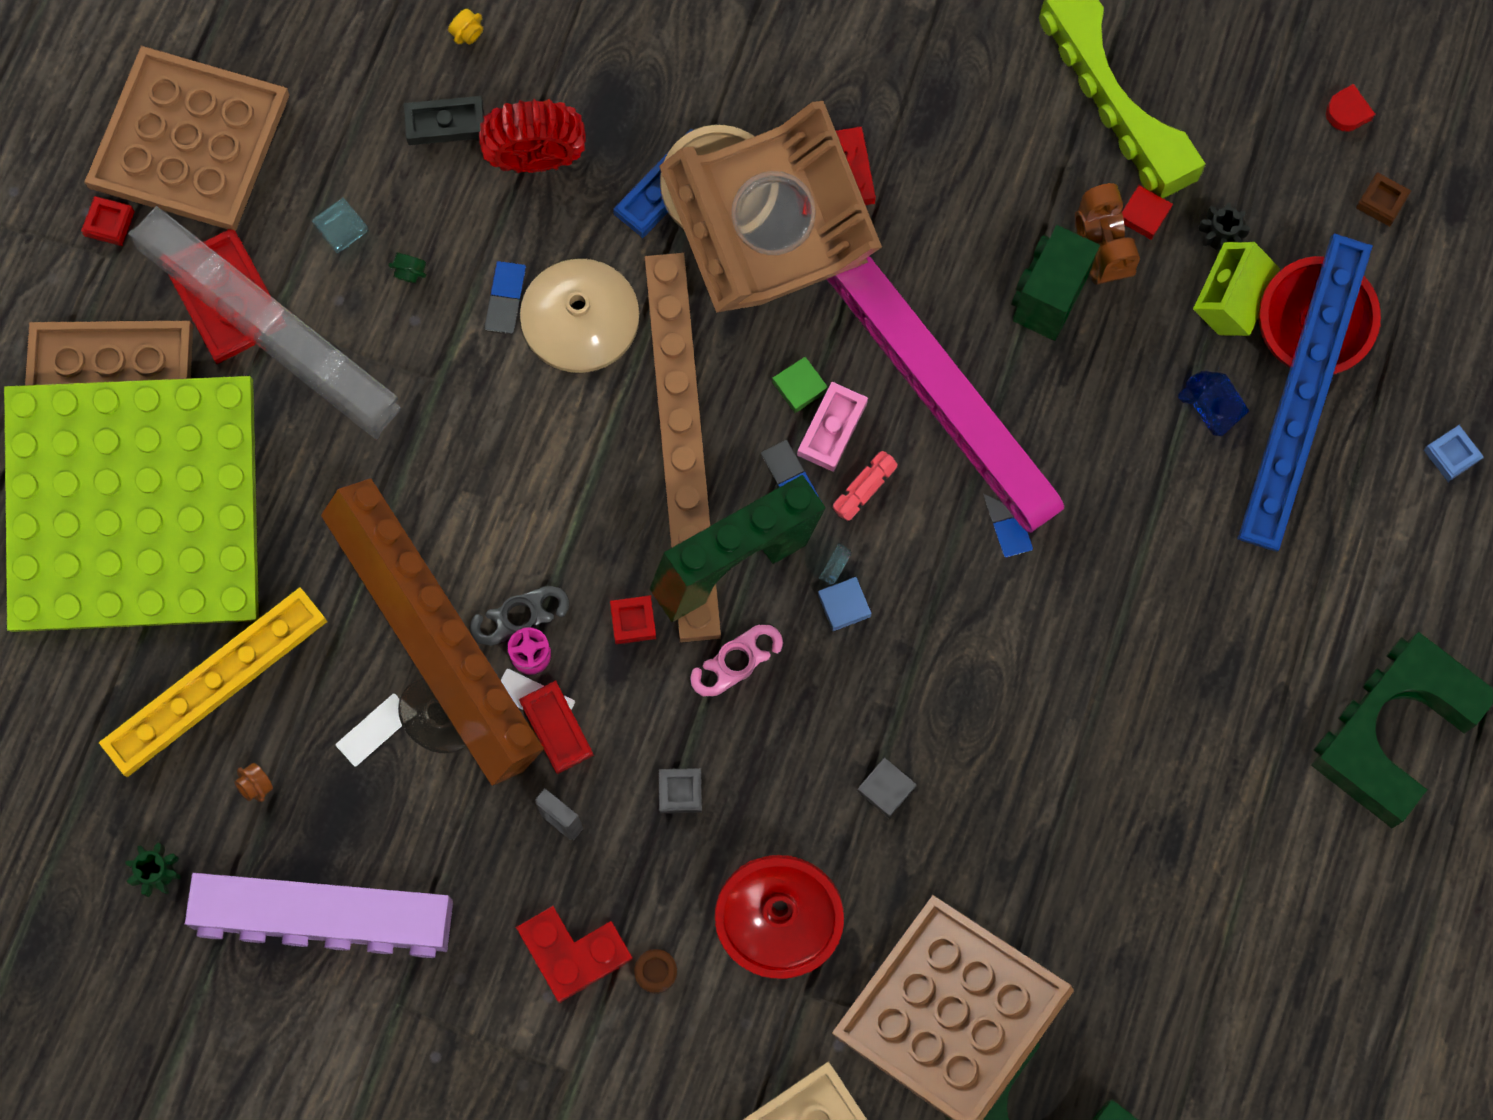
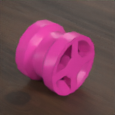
M526 627L517 630L511 636L508 642V653L513 666L519 672L526 675H535L542 672L548 666L551 660V649L546 636L540 630Z

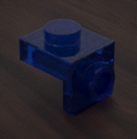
M1201 371L1193 375L1186 382L1187 387L1177 395L1182 403L1193 404L1211 433L1215 436H1223L1249 412L1246 404L1224 373Z

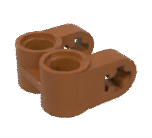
M1114 183L1102 184L1085 192L1079 209L1075 213L1077 234L1100 245L1090 272V277L1095 285L1135 276L1136 268L1140 261L1135 240L1125 237V225L1121 212L1123 202L1118 186Z

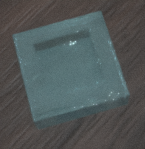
M341 198L312 219L315 228L337 254L369 231L367 225L344 198Z

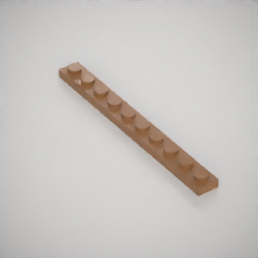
M684 253L645 256L671 548L710 527ZM716 584L704 605L678 619L680 642L721 639Z

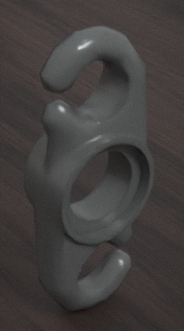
M543 586L522 595L512 596L498 609H489L485 613L488 619L493 620L497 624L495 633L488 636L481 632L480 625L483 621V616L480 614L474 615L471 620L470 633L479 644L493 646L510 640L517 630L526 627L536 628L540 623L551 622L554 619V615L544 610L542 606L543 600L547 596H554L558 599L559 607L557 608L556 615L564 617L569 609L568 596L561 588L553 586ZM518 605L526 606L531 611L529 622L523 626H515L508 621L509 611Z

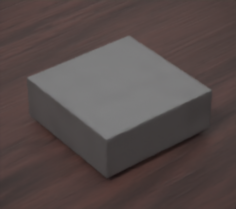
M884 758L859 786L857 792L885 816L890 818L917 784Z
M701 768L659 769L660 813L702 812Z

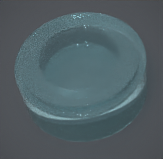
M838 543L818 578L829 585L834 584L852 554L850 552L851 549Z

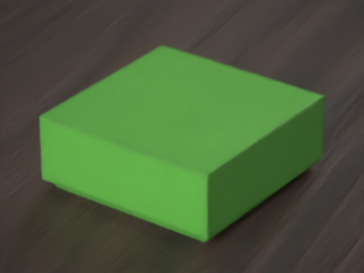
M803 357L772 378V383L794 413H797L826 394L828 390L827 385L806 357Z

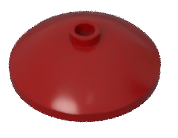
M1325 256L1307 257L1287 265L1272 278L1261 298L1259 325L1262 337L1271 353L1289 368L1294 358ZM1365 276L1362 279L1334 374L1346 371L1360 362L1373 347L1379 333L1381 323L1380 304L1374 288Z
M771 855L757 858L744 864L727 879L717 899L715 926L723 948L741 967L763 977L777 979L793 978L818 968L835 951L843 932L844 909L836 886L820 868L797 857ZM777 901H783L788 907L784 910H777L773 907V904Z

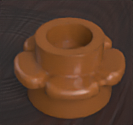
M251 763L245 769L241 767L237 769L239 778L234 783L241 795L247 801L255 798L257 801L263 802L265 795L273 790L272 783L265 772L256 763Z

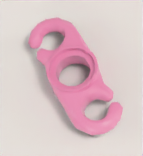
M756 625L734 640L724 644L713 659L706 660L703 664L705 670H710L717 674L718 678L714 686L707 687L702 684V670L696 667L692 670L690 680L695 692L702 696H717L741 680L749 677L760 662L769 660L771 656L769 651L760 650L757 647L756 639L759 635L766 634L770 636L773 641L772 652H781L783 639L778 629L771 625ZM741 650L746 653L749 658L747 667L741 671L729 669L724 660L730 651Z

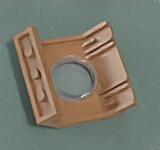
M824 101L811 102L781 126L714 153L697 155L694 146L683 147L659 166L716 313L765 304L868 263L867 257L882 248ZM805 206V214H802L803 207Z

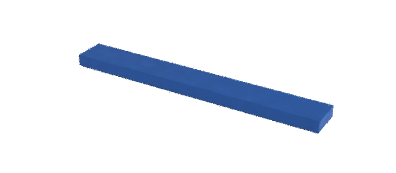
M1333 234L1330 238L1237 540L1275 552L1280 549L1373 245L1338 234Z

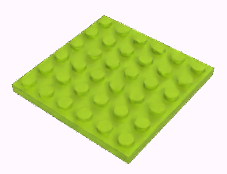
M251 376L4 386L7 631L22 632L247 622L259 619L253 378Z

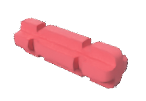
M884 451L879 452L870 462L872 467L866 466L847 487L846 492L848 494L846 496L841 494L833 503L832 508L838 516L846 521L852 520L860 511L858 508L859 504L864 506L885 482L882 478L884 476L889 478L897 469L898 464L890 454Z

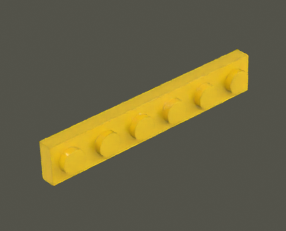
M299 587L102 739L99 744L122 774L129 777L328 621L301 587Z

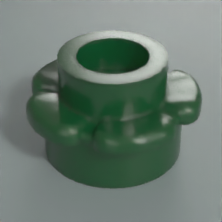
M396 253L393 264H388L389 268L395 270L394 278L416 284L418 277H426V274L423 273L426 261Z

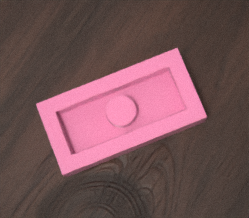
M831 382L798 449L797 456L834 472L867 405L868 398Z

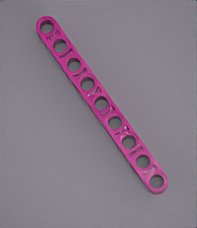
M870 256L867 257L868 263L828 278L827 280L1023 529L1031 533L1064 510L1063 502L1053 486Z

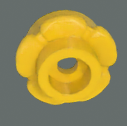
M468 8L462 10L453 19L448 28V32L454 37V42L459 45L466 42L470 45L476 41L483 31V26L480 25L482 15L480 13L474 14Z

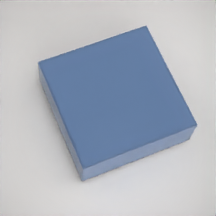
M1460 425L1427 445L1424 449L1425 453L1448 482L1484 457Z
M856 577L818 591V597L832 631L871 617V611Z

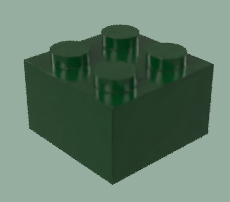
M1059 225L1055 226L1050 237L1043 235L1035 249L1034 259L1029 269L1026 268L1015 289L1017 292L1011 305L1017 307L1013 322L1056 341L1089 277L1100 245Z

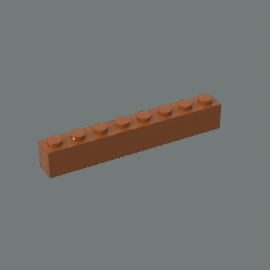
M370 478L338 489L321 514L323 520L486 778L494 786L524 772L544 750L542 744L373 480Z

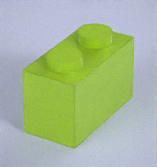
M1224 242L1193 310L1218 335L1250 336L1259 317L1262 295L1269 282L1280 271V268L1255 242Z

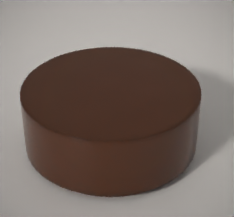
M652 949L644 952L637 959L634 974L637 983L643 990L658 994L667 991L673 986L677 978V966L669 953L660 949Z

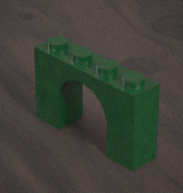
M802 474L665 551L650 586V591L671 622H674L704 605L719 579L752 554L763 549L772 564H775L806 546L826 507Z
M1419 631L1408 641L1401 637L1386 655V657L1392 660L1384 672L1377 668L1362 686L1367 693L1360 703L1353 699L1338 717L1343 722L1335 735L1328 731L1313 749L1319 755L1311 766L1390 828L1401 824L1407 818L1428 789L1389 760L1379 746L1376 736V720L1384 703L1395 699L1419 701L1430 707L1462 733H1466L1475 727L1493 704V688Z

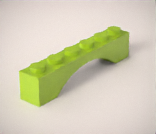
M1044 0L1039 16L1042 29L1048 36H1053L1059 45V53L1062 60L1067 66H1072L1079 76V84L1083 93L1087 97H1092L1097 104L1099 116L1103 124L1107 128H1112L1119 139L1121 152L1128 160H1133L1139 170V178L1145 189L1164 199L1198 181L1206 164L1187 134L1167 126L1148 115L1127 96L1117 83L1107 63L1102 43L1104 7L1099 0Z

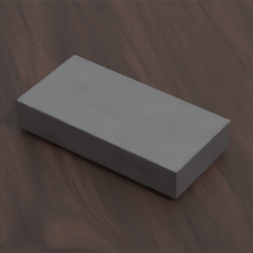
M544 789L536 798V805L541 816L568 839L574 840L583 830L579 816L548 790Z

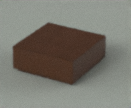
M1377 172L1357 204L1356 209L1390 227L1411 190Z

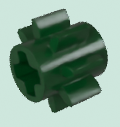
M158 842L154 846L153 851H148L140 845L137 846L139 855L134 861L127 860L125 862L126 865L132 868L134 874L128 878L127 883L131 886L143 883L141 894L146 897H150L153 888L159 889L167 895L169 893L167 885L171 880L181 878L178 873L174 872L172 866L177 863L179 857L174 853L163 857L165 846ZM157 864L161 867L159 874H146L148 866L155 867Z

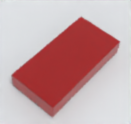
M556 680L519 699L556 774L594 756Z

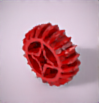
M534 98L528 102L519 100L516 104L506 103L503 108L492 109V112L485 115L483 122L480 123L479 143L484 160L489 161L493 167H500L502 171L514 170L518 174L520 172L533 173L538 171L544 172L550 169L558 170L559 166H569L573 160L579 159L581 152L585 150L586 135L581 114L576 113V109L573 107H566L563 102L552 103L550 99L536 101Z

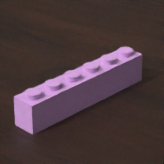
M192 873L185 925L197 930V937L209 939H223V932L240 933L239 940L246 942L265 943L266 936L282 937V944L307 947L308 940L325 941L324 948L334 950H350L351 943L368 945L367 952L393 954V947L410 948L409 955L435 958L436 951L447 952L453 900L449 895Z

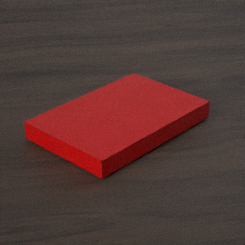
M228 229L162 263L216 364L288 328L235 230Z

